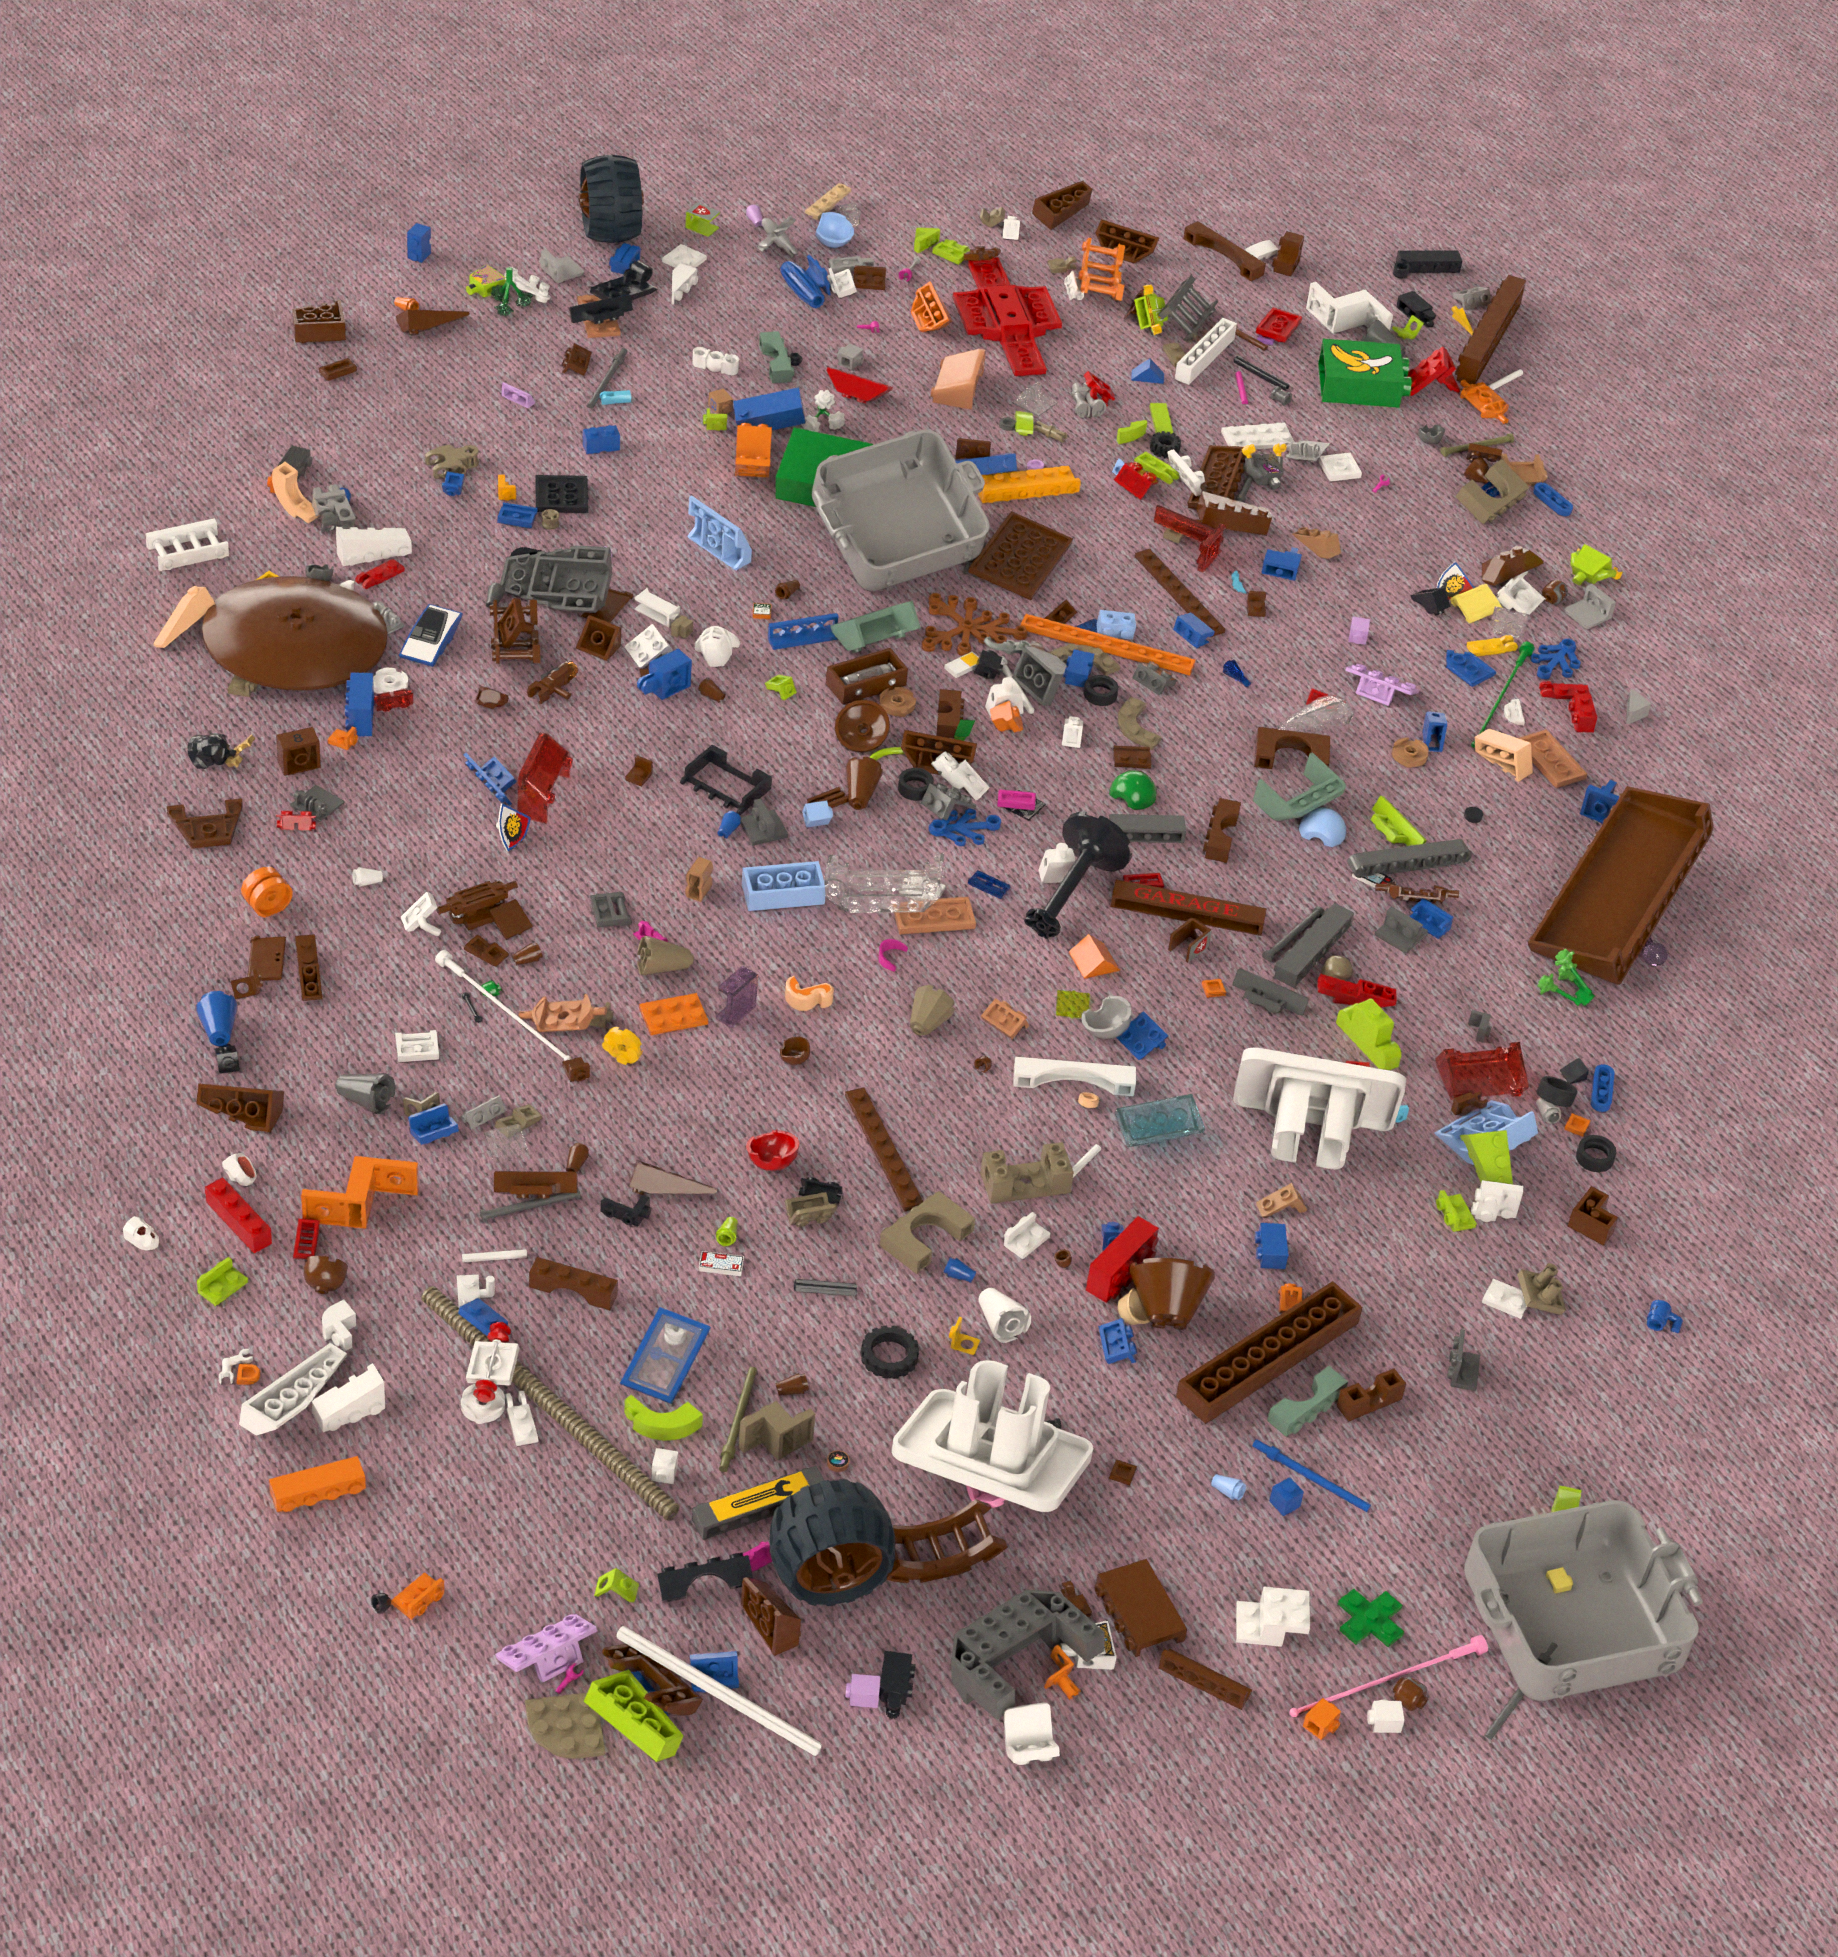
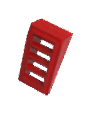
M298 1218L293 1258L307 1259L310 1256L316 1255L320 1220ZM302 1230L314 1231V1233H303ZM301 1237L313 1238V1240L301 1239ZM300 1244H312V1247L300 1246ZM299 1250L311 1251V1254L298 1252Z

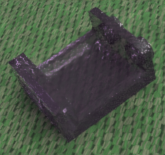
M741 966L719 985L718 990L727 995V1004L716 1015V1020L733 1028L756 1007L757 973L745 966Z

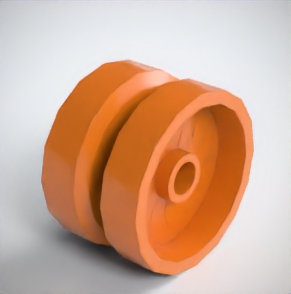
M262 867L253 871L247 876L241 887V895L257 915L264 918L283 911L289 905L293 896L290 885L272 867Z

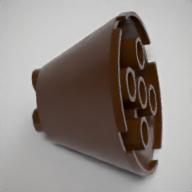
M1177 1258L1143 1259L1142 1264L1132 1263L1129 1271L1148 1321L1153 1323L1152 1327L1165 1328V1325L1174 1326L1178 1330L1186 1329L1187 1324L1192 1320L1215 1280V1272L1210 1267L1203 1265V1268L1194 1266V1261Z

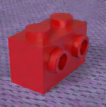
M1573 694L1572 701H1569L1568 710L1571 712L1575 731L1594 733L1598 717L1591 694Z

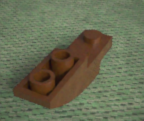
M315 934L295 936L302 1001L323 999Z

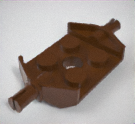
M1396 882L1375 884V891L1389 893L1393 899L1397 898L1399 901L1420 902L1424 898L1432 904H1435L1436 901L1442 904L1448 897L1459 898V890H1448L1434 885L1433 892H1431V889L1425 888L1415 891L1411 887H1400L1396 885Z

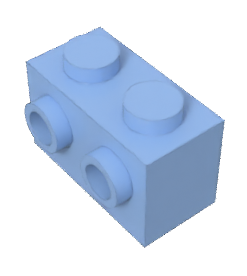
M1099 611L1096 623L1097 633L1118 639H1133L1136 629L1134 613Z

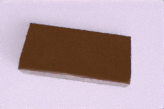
M1066 599L1044 619L1065 624L1078 612Z

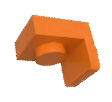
M353 726L348 732L336 729L328 738V744L345 750L355 746L358 741L356 727Z
M1284 1284L1278 1290L1280 1295V1313H1284L1302 1301V1287H1297L1296 1284Z

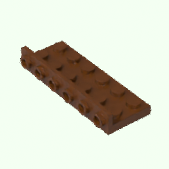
M1209 445L1200 468L1205 482L1200 485L1202 491L1234 500V492L1238 491V483H1241V473L1245 472L1243 465L1247 456L1242 452L1243 447ZM1191 492L1187 502L1188 508H1197L1200 495L1195 496Z

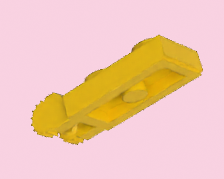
M1511 635L1467 642L1466 645L1468 650L1475 656L1501 654L1516 651L1518 648L1517 643L1513 642L1514 638Z

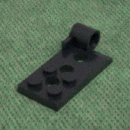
M637 260L630 269L625 270L624 276L591 287L590 293L601 300L630 294L631 300L649 295L658 289L647 283L652 276L653 269Z

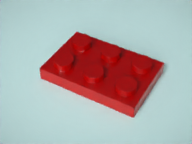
M1272 307L1256 327L1255 333L1262 335V337H1269L1277 342L1285 343L1300 325L1302 316Z
M1442 346L1440 349L1435 350L1431 356L1422 360L1414 369L1408 371L1407 377H1411L1412 380L1410 396H1414L1449 369L1448 353L1445 347Z

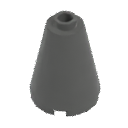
M1375 320L1367 329L1368 333L1366 336L1363 335L1361 341L1400 344L1401 356L1403 358L1406 353L1404 351L1405 347L1381 321Z
M386 1073L343 1074L335 1083L338 1094L376 1114L385 1113L391 1105L386 1104L390 1097L395 1095L394 1078Z

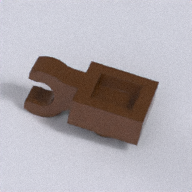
M1470 1092L1454 1098L1451 1111L1455 1116L1459 1114L1465 1115L1473 1107L1485 1108L1488 1100H1480L1482 1097L1481 1092H1477L1474 1095Z
M1071 1580L1063 1582L1062 1586L1064 1589L1060 1590L1063 1596L1087 1617L1092 1616V1611L1083 1594L1076 1596Z

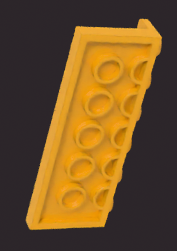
M1069 466L982 475L985 484L983 490L978 495L982 503H993L996 501H1010L1032 497L1040 498L1049 495L1074 494L1080 491L1081 480L1074 477Z

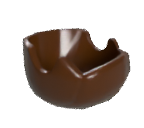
M801 1036L785 1039L783 1048L780 1047L781 1060L793 1066L803 1064L810 1057V1043L808 1039Z

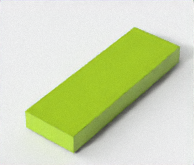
M1150 403L1149 407L1155 433H1162V431L1167 433L1168 431L1170 434H1173L1167 404Z

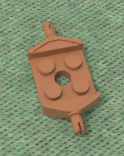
M584 994V1000L548 1002L546 996H544L535 1005L533 1010L519 1011V1018L532 1019L538 1032L584 1030L588 1028L595 1015H607V1008L592 1007L588 994Z

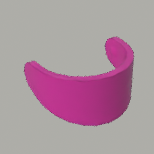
M886 939L879 946L878 960L884 968L895 972L896 966L889 962L883 953L889 949L907 952L908 947L898 940Z

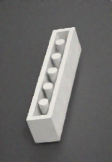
M1222 318L1177 363L1175 379L1189 385L1234 340L1237 323Z

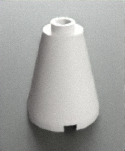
M987 1288L980 1294L979 1304L993 1336L999 1342L1007 1343L1018 1339L1014 1336L1027 1332L1031 1324V1314L1026 1307L994 1288Z

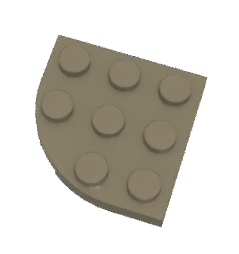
M587 1693L525 1700L528 1728L539 1746L563 1758L578 1759L605 1755L600 1715L584 1702Z

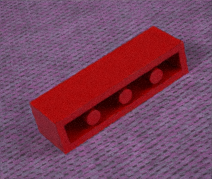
M223 1177L205 1186L206 1203L253 1253L272 1244L271 1228Z

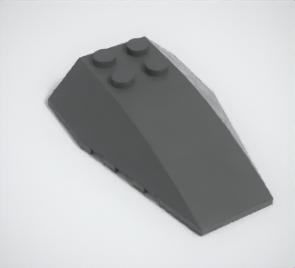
M576 545L570 546V549L563 550L558 548L552 552L541 551L534 555L523 554L506 557L500 584L504 586L505 593L527 600H537V603L554 609L596 613L605 605L612 577L610 547Z

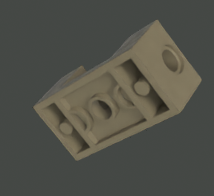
M1063 1142L1044 1144L1039 1162L1006 1166V1157L1003 1150L983 1152L980 1174L992 1204L1071 1193L1074 1171ZM1021 1179H1029L1031 1182L1028 1183V1184H1025L1024 1182H1022V1181H1020V1180H1021Z

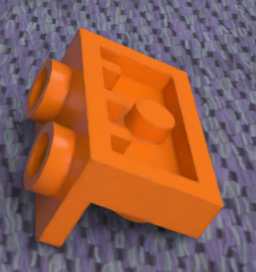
M424 1572L391 1600V1604L411 1620L416 1615L421 1616L425 1613L429 1604L433 1601L437 1602L443 1597L444 1580L439 1578L435 1581Z

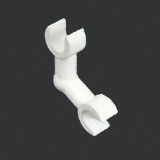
M243 1349L239 1352V1355L223 1359L222 1372L219 1374L220 1384H222L224 1377H229L230 1383H233L234 1376L231 1372V1366L240 1363L249 1364L253 1361V1356L243 1357L249 1354V1349Z

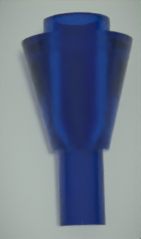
M1229 660L1223 665L1224 674L1240 681L1245 687L1251 685V682L1244 676L1236 660Z

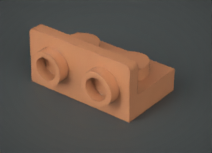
M995 998L981 1015L985 1022L1011 1039L1018 1034L1023 1026L1025 1028L1029 1027L1026 1020L1027 1017L1021 1011L1015 1012L1012 1010L1011 1005L1004 1000L1000 1002Z

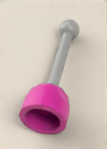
M915 258L910 268L902 269L899 272V279L903 280L904 277L908 278L906 281H909L912 278L911 270L916 264L920 263V260Z

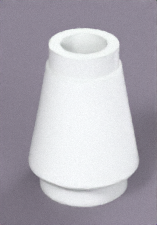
M358 867V869L353 870V884L361 887L382 882V871Z

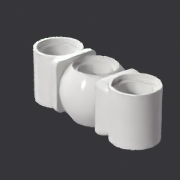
M703 347L693 349L692 364L695 367L703 369L707 367L710 371H721V373L736 375L738 373V356L732 354H725L724 356L718 351L710 353L709 349L707 350Z

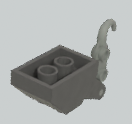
M986 637L984 639L985 644L994 650L1004 651L1010 655H1013V653L1021 654L1012 678L1040 704L1051 706L1067 665L1057 656L1045 652L1043 645L1039 642L1031 641L1030 644L1024 640L1020 642L1007 640V642L994 643L990 641L991 637Z

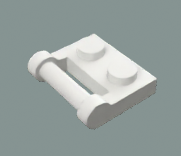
M430 1030L429 1033H395L398 1062L439 1059L436 1030Z

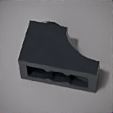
M1445 587L1425 589L1410 595L1411 599L1421 604L1428 614L1434 613L1439 615L1444 613L1445 609L1451 607Z

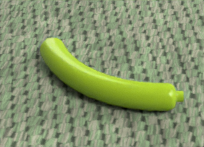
M889 747L873 753L870 758L878 760L886 755L904 754L901 747Z

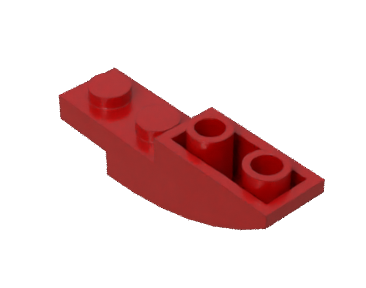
M1320 974L1318 977V993L1332 996L1333 1003L1354 1005L1368 999H1373L1379 1007L1394 1006L1397 1003L1396 989L1362 979L1355 984Z

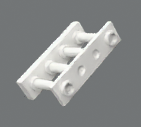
M215 518L146 533L147 548L149 550L157 549L160 555L158 556L159 571L171 570L176 567L217 558L222 559L229 556L228 542L219 543L215 536L218 535ZM209 538L212 545L202 547L198 539ZM191 541L194 549L184 551L181 543ZM174 545L177 552L167 554L164 547Z

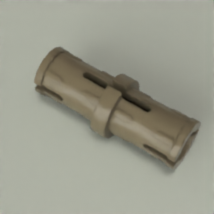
M1037 421L1034 426V431L1044 434L1047 438L1051 437L1061 443L1065 442L1062 438L1067 439V433L1056 429L1053 425L1049 426L1041 421Z

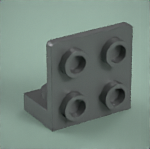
M1461 1329L1459 1336L1454 1337L1453 1349L1455 1350L1450 1351L1449 1362H1451L1452 1366H1449L1447 1378L1451 1379V1387L1476 1391L1480 1355L1463 1352L1465 1330Z

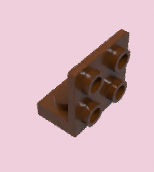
M958 438L955 460L990 456L991 441Z

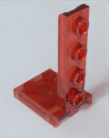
M1157 505L1154 517L1155 523L1201 542L1199 547L1201 552L1196 564H1198L1197 571L1204 573L1222 552L1220 545L1224 541L1222 534L1226 529V525L1220 523L1215 529Z

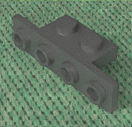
M1242 968L1237 970L1232 984L1245 991L1243 998L1248 999L1249 1003L1264 1006L1271 1013H1279L1287 1009L1302 1016L1309 1002L1308 997Z

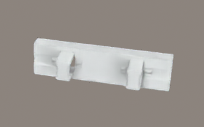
M1174 449L1168 451L1171 467L1179 473L1180 478L1195 496L1201 495L1200 485L1205 482L1202 471L1193 472L1190 469L1192 465L1188 455L1180 457Z

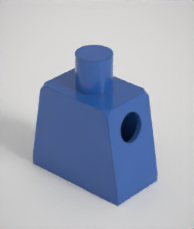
M1426 712L1422 732L1423 742L1427 745L1429 751H1443L1448 725L1444 713ZM1431 734H1437L1438 747H1429V743L1432 741Z

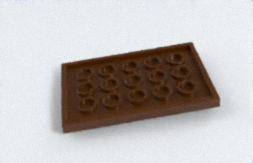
M1011 511L982 552L971 564L968 572L1032 600L1071 546L1073 538Z

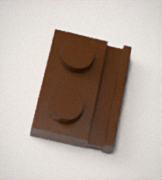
M1113 746L1114 767L1151 769L1150 747Z

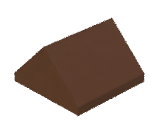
M589 615L576 649L607 661L621 647V627Z

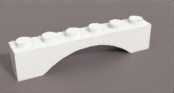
M1015 1057L1013 1086L1035 1088L1050 1081L1078 1080L1095 1084L1113 1095L1134 1096L1136 1067Z

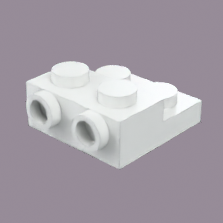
M1520 575L1515 580L1512 578L1497 593L1499 595L1497 600L1508 611L1514 608L1525 619L1545 599Z
M1482 1180L1480 1189L1476 1188V1202L1472 1203L1471 1214L1475 1215V1219H1481L1484 1222L1495 1221L1497 1216H1502L1506 1219L1516 1218L1523 1194V1186Z

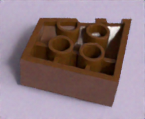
M341 299L335 300V304L328 305L325 302L321 303L319 307L310 305L292 309L295 343L346 340L345 319Z
M748 1577L743 1578L741 1606L773 1655L776 1656L799 1646L801 1619L766 1582Z

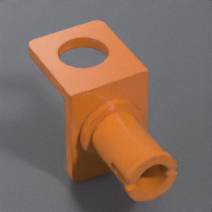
M1056 1645L1050 1657L1060 1670L1047 1679L1044 1688L1047 1689L1053 1684L1058 1685L1070 1700L1073 1698V1695H1078L1081 1690L1068 1676L1074 1663L1061 1647ZM1058 1654L1063 1658L1064 1664L1060 1661Z

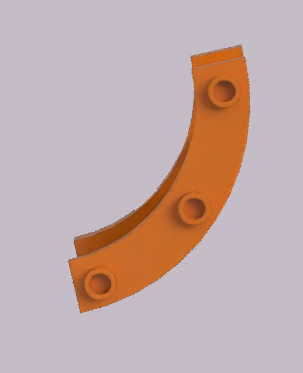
M1088 238L1086 242L1083 241L1081 249L1084 251L1082 268L1078 275L1081 292L1087 294L1088 290L1111 295L1113 300L1122 301L1125 285L1121 284L1122 272H1119V267H1122L1125 245L1119 244L1116 248L1109 249L1091 245L1092 238ZM1089 251L1111 255L1114 258V264L1110 266L1088 261ZM1088 267L1110 272L1112 277L1108 278L1089 274ZM1090 280L1109 284V286L1091 283Z

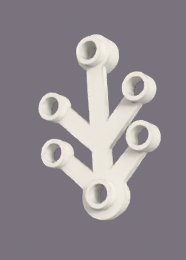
M513 268V282L518 289L535 294V299L542 303H547V300H550L551 296L548 294L550 285L541 282L539 289H537L536 285L540 280L539 277L531 275L528 282L518 275L516 268Z

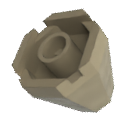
M931 985L918 987L915 992L910 1028L919 1036L931 1033L950 1018L955 1011V1007H953L955 1004L954 1000L944 990H932L934 986Z

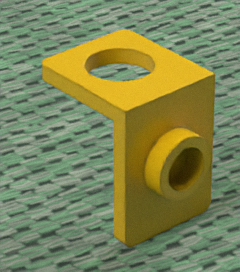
M959 1317L956 1325L951 1327L949 1338L952 1339L951 1349L974 1355L980 1339L960 1333L962 1317ZM963 1340H970L974 1346L971 1349H964L961 1346V1342Z

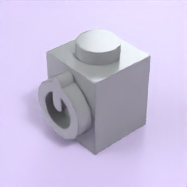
M850 343L846 347H841L837 353L838 365L853 370L858 365L860 366L864 361L863 349Z

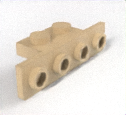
M838 183L806 209L805 213L813 216V219L819 220L822 213L829 212L835 207V204L851 192V188Z

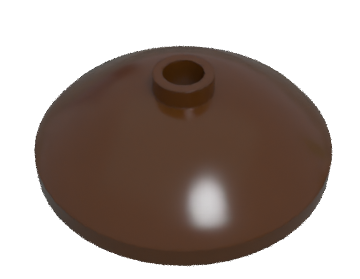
M857 700L847 704L842 708L835 720V733L839 742L848 750L858 753L869 752L878 748L886 740L890 730V721L886 711L878 703L870 700ZM863 729H867L865 733L861 732Z

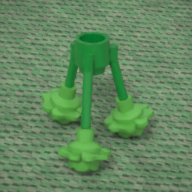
M1564 949L1555 956L1557 959L1555 965H1562L1558 969V980L1569 979L1572 983L1574 982L1579 988L1575 993L1577 998L1562 991L1557 985L1553 984L1554 974L1552 973L1550 976L1543 975L1537 987L1541 989V995L1550 990L1568 998L1577 1006L1582 1004L1585 1007L1592 1001L1595 995L1576 971L1577 964H1573L1571 961L1574 951L1569 952L1567 949Z

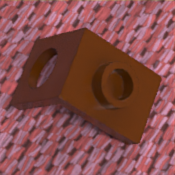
M256 968L252 969L250 977L231 980L230 982L235 999L258 995L261 987H263L261 975H258ZM240 983L247 984L248 992L244 994L239 993L237 985Z

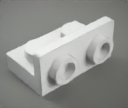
M1033 1212L1028 1216L1022 1217L1018 1224L1013 1228H1008L1004 1234V1246L1021 1259H1024L1049 1239L1051 1235L1050 1232L1035 1222L1036 1214Z

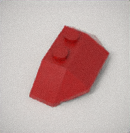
M827 367L826 370L836 391L842 393L841 396L851 399V396L856 397V401L866 404L867 401H874L893 389L891 386L835 368Z

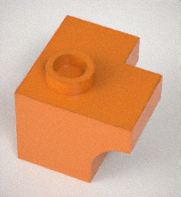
M1010 700L990 709L992 722L998 731L1012 730L1015 733L1024 730L1019 709L1017 706H1013Z

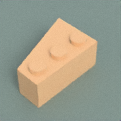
M1487 729L1475 737V751L1494 764L1496 762L1503 767L1502 771L1505 773L1510 772L1516 777V781L1519 782L1533 773L1530 742L1492 729Z

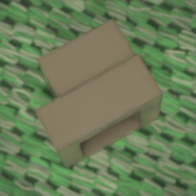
M683 615L671 624V635L676 638L678 636L686 638L693 632V621Z

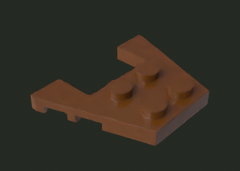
M242 798L225 800L226 814L189 818L186 817L184 804L166 807L168 816L193 849L231 845L243 807Z

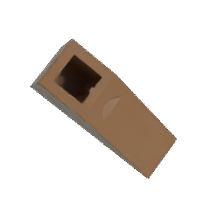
M1308 527L1299 528L1297 532L1292 533L1294 537L1321 558L1329 559L1341 554L1337 533L1319 531V529H1308Z

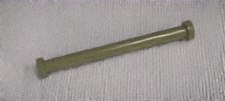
M1509 433L1506 436L1473 442V444L1492 446L1506 442L1513 443L1514 436L1512 433ZM1469 444L1449 448L1442 447L1440 452L1444 457H1447L1448 454L1468 451Z

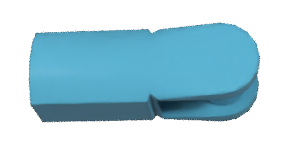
M630 390L603 391L600 394L601 403L607 405L631 402Z

